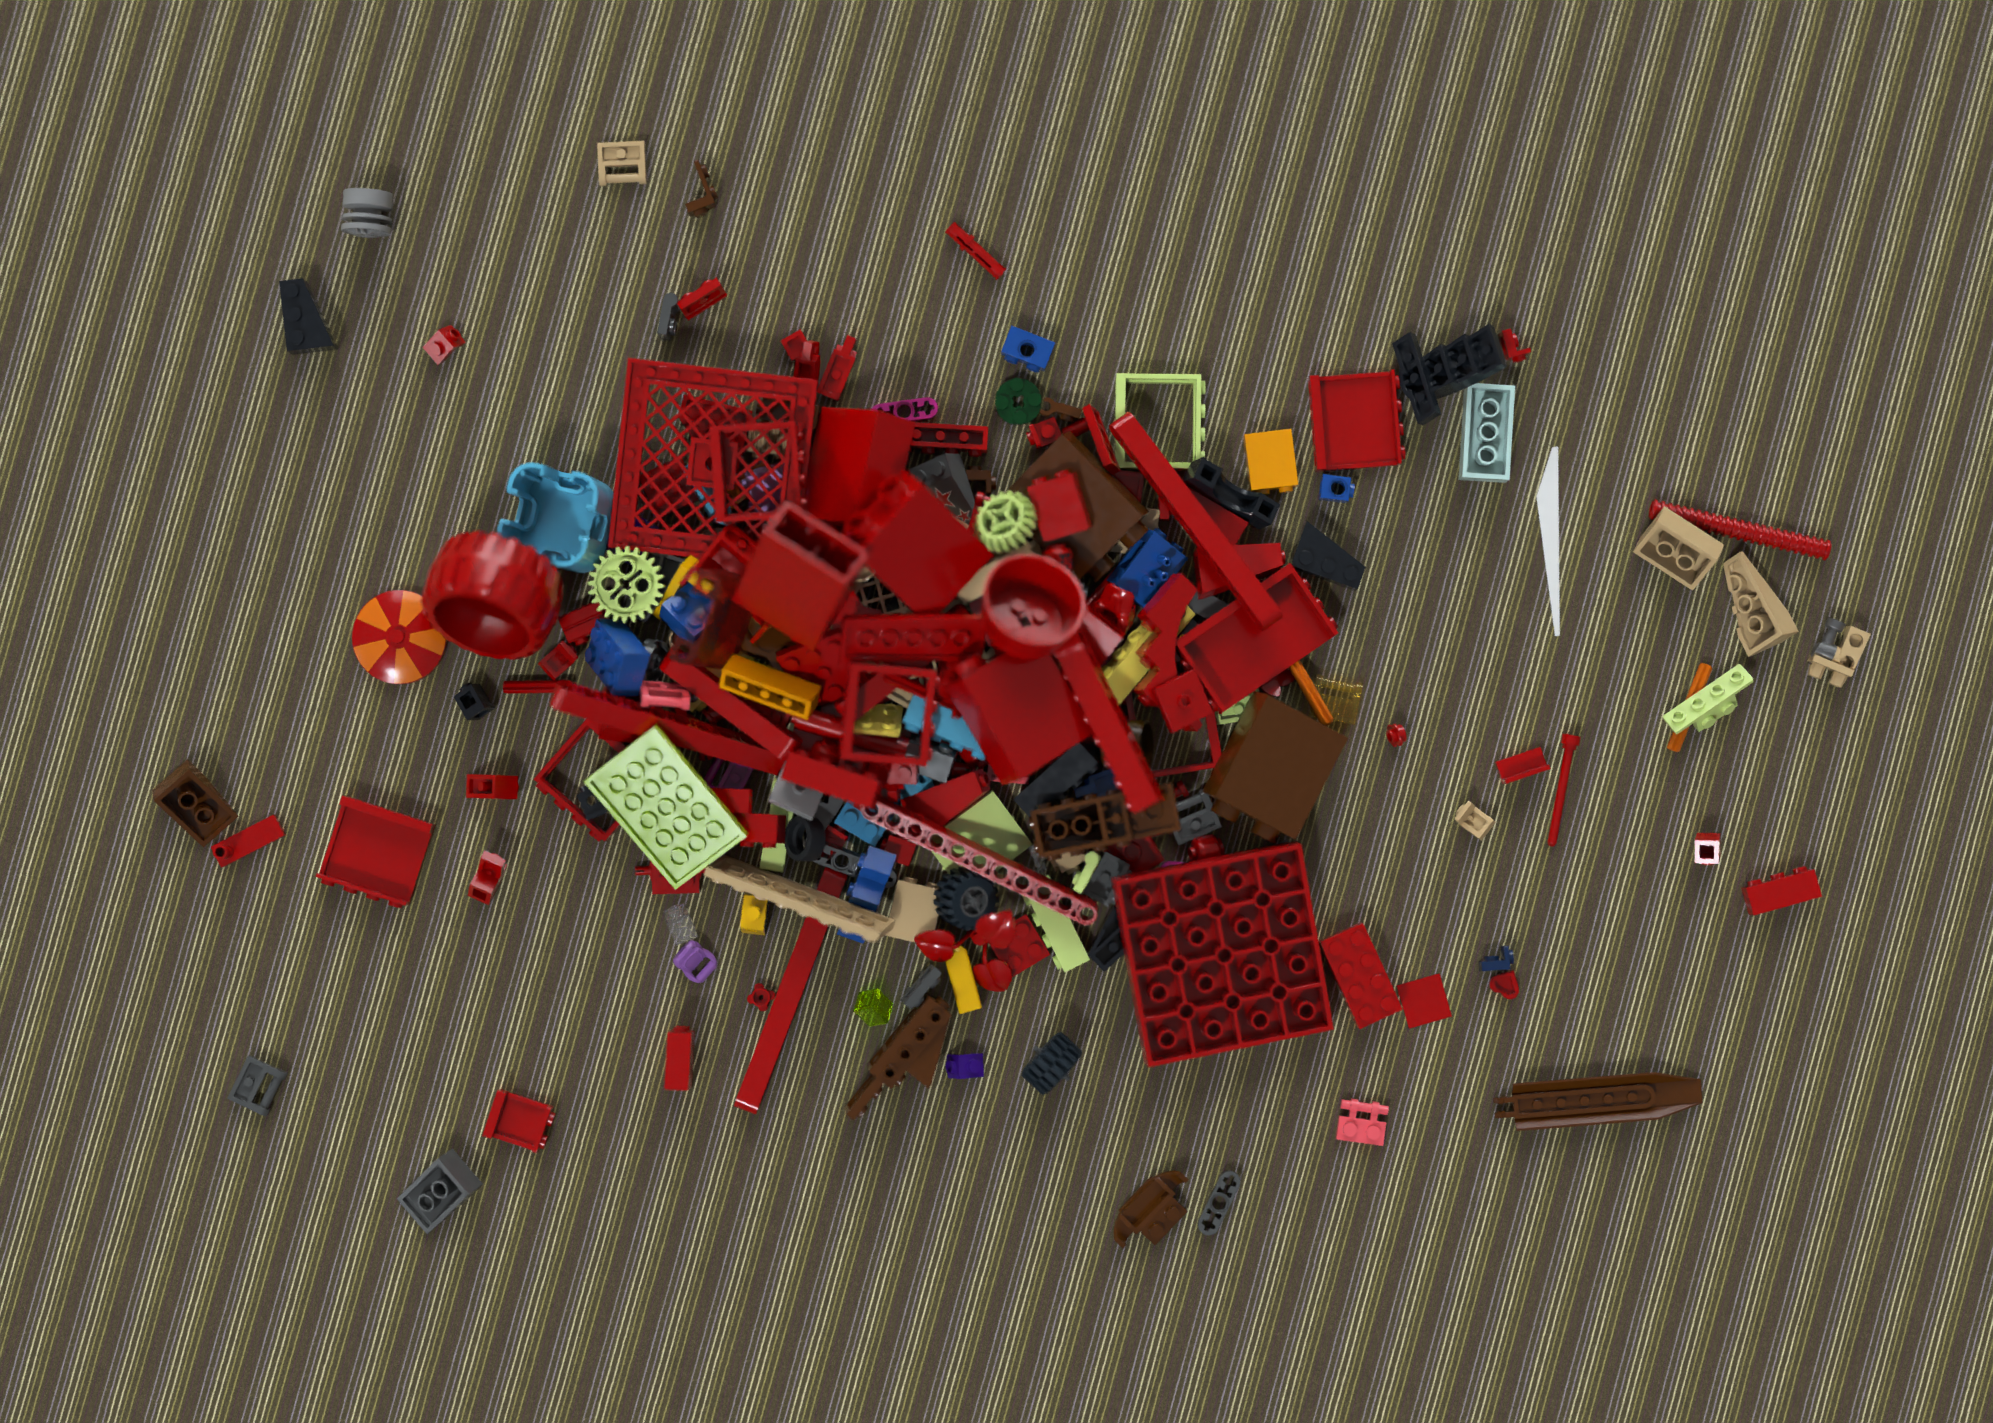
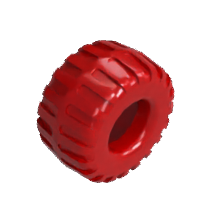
M484 531L463 532L449 538L441 547L428 571L421 605L423 614L430 621V625L449 642H453L458 647L483 657L487 656L499 660H516L521 657L532 656L544 646L558 619L563 598L564 582L560 577L559 570L555 565H551V561L544 554L539 555L536 548L529 544L525 546L519 543V539L510 537V539L501 536V533L491 532L490 534H486Z

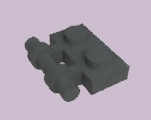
M930 964L925 971L922 970L919 973V978L912 987L908 986L904 991L906 994L900 1001L910 1009L914 1006L918 1007L924 1001V994L929 988L933 989L941 979L939 976L942 972Z

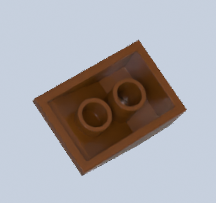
M188 759L152 790L153 801L202 847H205L239 817L210 781Z

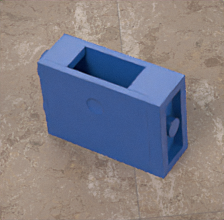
M1157 528L1154 531L1149 529L1128 550L1107 579L1109 583L1132 592L1134 602L1141 608L1146 606L1172 574L1179 572L1188 559L1182 554L1184 549L1173 541L1171 544L1166 541L1167 535Z

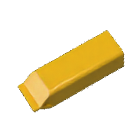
M961 945L959 948L954 949L953 957L945 961L959 1014L982 1008L967 948Z

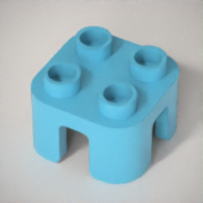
M526 463L516 468L511 474L507 485V493L519 497L515 521L500 519L497 533H501V536L510 539V537L519 539V543L525 546L528 544L533 546L539 555L544 554L551 561V565H555L557 569L576 573H587L594 570L593 563L600 565L601 560L599 556L604 557L607 546L614 494L612 489L604 482L576 471H572L571 474L538 463Z

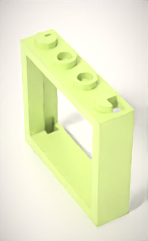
M1116 373L1115 420L1125 414L1126 384H1193L1192 462L1202 457L1205 458V451H1201V442H1205V427H1201V418H1205V404H1201V395H1205L1206 387L1205 381H1201V374ZM1115 439V456L1120 469L1139 470L1133 462H1125V451ZM1169 462L1175 471H1187L1191 464L1187 462Z

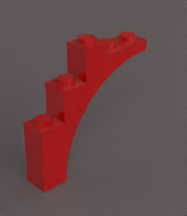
M1172 574L1137 615L1142 620V626L1149 632H1152L1136 651V654L1141 658L1139 660L1140 663L1147 669H1151L1134 689L1139 695L1138 700L1147 707H1159L1152 689L1177 677L1175 663L1176 637L1187 605L1198 591L1183 574ZM1198 720L1182 728V730L1197 732L1203 724Z

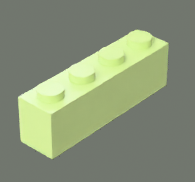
M1040 887L1038 889L1042 895L1051 893L1047 887ZM1022 895L1026 905L1031 904L1035 911L1031 915L1036 926L1042 925L1045 931L1042 938L1047 948H1053L1056 955L1052 959L1058 970L1062 968L1066 972L1090 960L1070 918Z

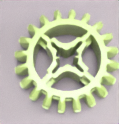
M1010 490L1006 494L1000 491L997 497L991 494L990 501L983 500L984 507H977L980 514L974 516L976 521L973 524L975 536L989 551H996L1002 554L1005 550L1010 553L1013 547L1019 550V544H1027V537H1033L1030 530L1036 529V524L1034 523L1037 520L1036 511L1028 498L1022 496V494L1018 492L1014 494Z

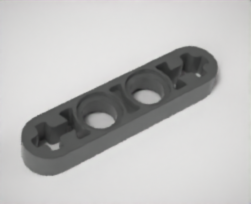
M825 841L824 853L814 862L857 878L859 873L857 864L861 854ZM832 850L834 852L832 854L831 861H829L828 857ZM843 854L848 857L849 861L845 865H839L836 863L835 858ZM894 867L891 870V878H888L884 888H890L896 882L897 874Z

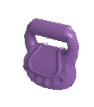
M694 940L688 941L673 958L674 965L682 970L690 981L696 983H703L717 967V960L714 954L702 948ZM703 958H709L708 964L695 977L692 971L703 961Z

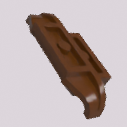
M1166 1171L1154 1177L1150 1176L1118 1210L1119 1214L1114 1225L1115 1242L1124 1248L1129 1235L1132 1232L1137 1235L1140 1231L1150 1242L1156 1245L1188 1212L1173 1197L1176 1194L1173 1189L1180 1183H1186L1189 1179L1179 1171Z

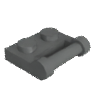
M667 293L663 298L657 330L661 340L671 341V337L676 336L678 322H676L675 316L681 309L677 304L679 300L674 293Z
M1203 789L1199 790L1198 794L1177 802L1178 812L1201 802L1205 805V809L1180 819L1182 830L1173 832L1178 846L1193 840L1195 837L1222 827L1217 814L1210 811L1212 802L1209 795L1202 792Z
M248 1055L227 1099L260 1115L267 1116L275 1093L281 1081L285 1080L288 1073ZM267 1073L273 1075L261 1103H255L254 1100Z

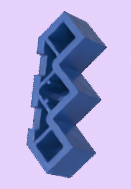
M869 846L866 854L862 852L857 866L861 867L855 883L850 882L847 890L848 902L876 912L884 887L891 874L896 855ZM838 928L837 935L862 944L865 940L862 936L855 933H845Z

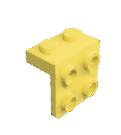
M877 704L854 722L853 732L856 734L890 737L900 736L903 706Z

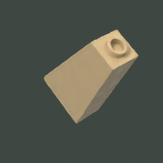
M1033 540L1019 547V550L1015 549L981 568L956 595L959 602L962 601L966 605L983 596L987 576L1002 560L1021 554L1042 556L1043 551L1039 544Z

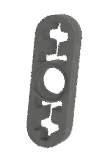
M1226 1170L1220 1174L1198 1219V1228L1205 1235H1213L1218 1231L1239 1189L1240 1178L1232 1170ZM1230 1175H1233V1180L1236 1184L1234 1186L1230 1185L1227 1189V1192L1231 1193L1230 1197L1223 1192L1217 1191L1219 1187L1222 1190L1226 1185L1223 1181L1224 1177L1229 1178ZM1216 1196H1222L1225 1198L1226 1204L1222 1209H1215L1212 1206V1200ZM1208 1208L1216 1214H1221L1219 1218L1214 1216L1212 1223L1215 1225L1214 1228L1204 1229L1205 1225L1202 1221H1208L1211 1213H1207Z

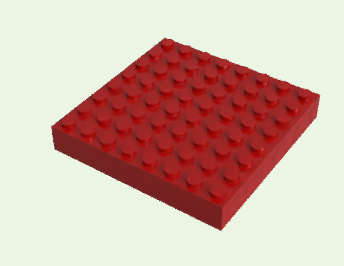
M1291 841L1111 877L1143 1060L1148 1068L1334 1030L1301 843Z

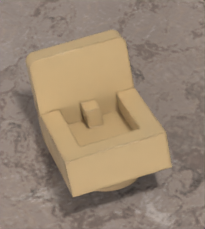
M1470 801L1461 805L1456 812L1455 821L1481 841L1496 823Z

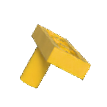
M690 555L679 566L664 593V597H662L659 603L660 606L656 608L653 614L659 620L661 619L659 616L661 604L683 588L679 582L697 561L695 557ZM696 572L687 581L707 596L716 586L714 582L701 577Z

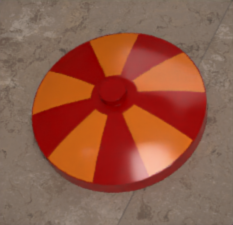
M406 590L384 592L368 601L358 613L352 631L353 649L361 666L376 679L391 684L414 683L431 674L442 661L447 648V640L441 633L434 630L430 625V621L425 618L421 605L422 595Z

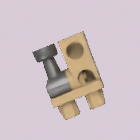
M1828 617L1825 623V627L1828 630L1822 641L1813 647L1812 653L1807 660L1810 662L1807 675L1821 679L1825 669L1830 670L1832 674L1828 683L1842 688L1847 677H1852L1871 634L1853 626L1845 627V623ZM1845 627L1840 645H1834L1837 632L1841 633Z

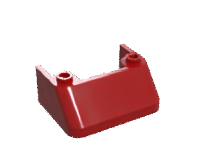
M733 525L726 526L694 563L679 584L683 586L695 572L706 579H711L718 572H721L736 586H739L758 544L738 527ZM752 615L753 619L761 625L750 640L754 644L769 628L770 624Z

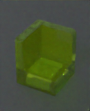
M878 988L860 991L853 1012L870 1027L887 1024L893 1003Z

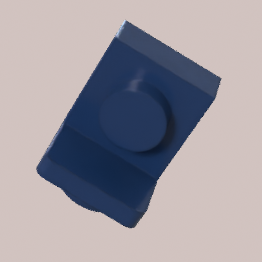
M1508 945L1501 946L1502 960H1499V956H1484V961H1478L1479 971L1511 969L1510 964H1514L1513 950H1509Z

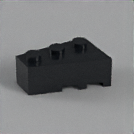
M1308 521L1304 523L1290 562L1294 569L1353 591L1358 590L1366 567Z
M1114 904L1087 951L1090 958L1103 972L1124 954L1117 910Z

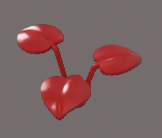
M1010 909L982 916L976 923V930H967V933L957 943H954L955 937L952 933L940 929L924 931L914 937V941L922 953L930 960L936 962L950 960L954 955V949L959 948L971 937L974 944L983 946V963L976 964L973 967L975 981L981 987L994 992L1007 990L1012 981V970L1006 962L999 959L987 961V945L989 941L993 946L1002 948L1008 946L1014 938L1015 923Z

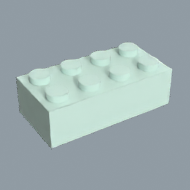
M1476 383L1464 389L1459 480L1502 483L1510 480L1515 386Z

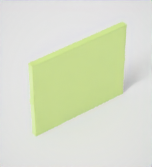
M993 790L943 826L1011 860L1033 845L1014 820L1015 817L1008 812ZM938 834L931 836L935 843L943 842L942 836ZM953 846V850L956 853L961 854L965 852L963 846ZM932 851L941 863L942 869L947 871L948 874H950V870L953 868L963 867ZM981 855L974 857L977 863H986L985 857ZM997 866L996 871H998L1004 866Z

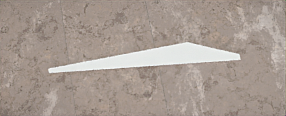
M1552 447L1536 497L1555 636H1560L1558 447Z

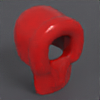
M1108 583L1101 597L1092 605V608L1112 622L1122 632L1126 633L1130 630L1136 614V604L1132 592L1123 590L1113 583Z

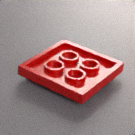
M841 628L827 632L813 652L800 643L776 652V659L785 673L821 686L816 708L838 700L845 693L848 662H840L839 659ZM859 672V682L869 675L868 672Z

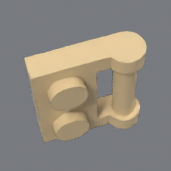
M645 141L597 143L600 186H607V183L628 182L647 184ZM638 166V173H606V168Z

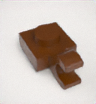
M1051 398L1043 399V402L1050 404L1051 408L1048 411L1040 409L1039 413L1042 416L1047 417L1057 413V415H1061V420L1069 423L1080 419L1082 409L1064 403H1057Z

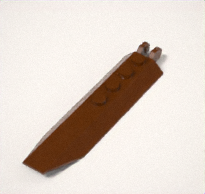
M1657 1072L1512 1083V1096L1493 1098V1102L1497 1104L1512 1102L1513 1111H1498L1494 1114L1495 1118L1513 1117L1516 1131L1659 1120L1703 1103L1701 1079Z

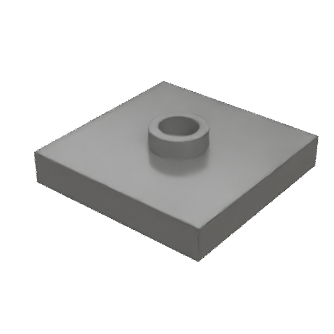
M785 761L768 802L812 821L823 793L780 779Z

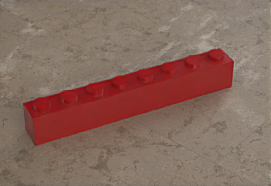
M1077 629L1072 637L1052 654L1057 661H1060L1063 667L1061 670L1062 675L1067 682H1070L1073 688V698L1078 704L1080 703L1084 711L1082 716L1094 731L1093 739L1099 747L1101 746L1105 754L1103 759L1115 774L1113 779L1116 786L1120 790L1122 789L1126 797L1124 798L1126 807L1133 814L1142 813L1165 801V798L1083 630Z

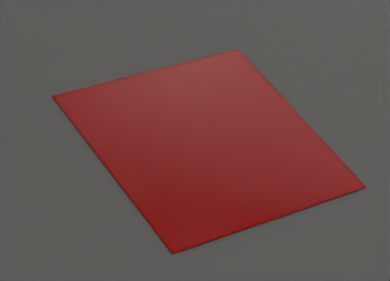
M1440 973L1396 985L1409 1029L1452 1017Z

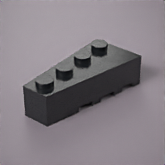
M1093 734L1069 748L1046 771L1041 773L1013 799L1028 816H1031L1030 811L1038 810L1037 805L1049 802L1052 804L1054 801L1060 803V800H1063L1068 795L1067 789L1070 787L1073 789L1077 788L1084 781L1082 776L1088 772L1091 775L1101 766L1098 763L1102 759L1101 749L1095 743Z

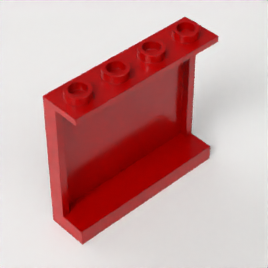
M1391 369L1389 372L1319 377V375L1309 376L1308 388L1315 472L1400 466L1402 464V460L1405 459V446L1400 444V436H1403L1404 430L1403 422H1399L1398 413L1402 412L1401 399H1397L1396 389H1400L1399 375H1395V369Z
M342 795L339 803L341 808L320 872L316 873L315 877L321 878L320 883L334 887L335 883L343 885L344 891L357 894V891L367 893L366 898L379 901L380 898L389 900L388 905L402 909L403 905H410L436 824Z

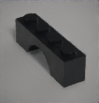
M1204 457L1191 462L1183 479V482L1188 487L1249 522L1250 525L1257 529L1271 525L1280 507L1279 503L1263 493L1250 492L1232 484L1224 477L1222 468Z

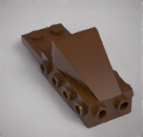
M1173 783L1159 785L1165 801L1142 813L1133 814L1126 807L1124 802L1126 797L1124 793H1121L1120 789L1106 791L1107 796L1098 797L1097 793L1084 795V800L1075 802L1074 798L1060 800L1061 805L1053 807L1051 802L1037 805L1038 810L1030 811L1031 816H1029L1030 827L1034 830L1036 837L1034 840L1036 853H1039V858L1047 857L1048 861L1062 859L1061 854L1070 852L1072 857L1085 854L1084 849L1093 848L1094 852L1108 849V844L1117 843L1118 848L1131 845V840L1182 830Z
M926 992L924 994V1001L918 1007H913L867 1063L871 1075L844 1106L846 1115L852 1120L857 1116L861 1118L868 1109L867 1103L871 1098L876 1099L884 1089L882 1087L883 1084L890 1089L894 1085L898 1087L906 1078L904 1074L906 1071L928 1089L930 1088L948 1023L952 1016L949 1011L950 1006L939 995L934 998Z

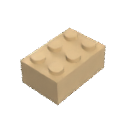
M1664 506L1641 535L1633 552L1693 591L1717 562L1724 544Z

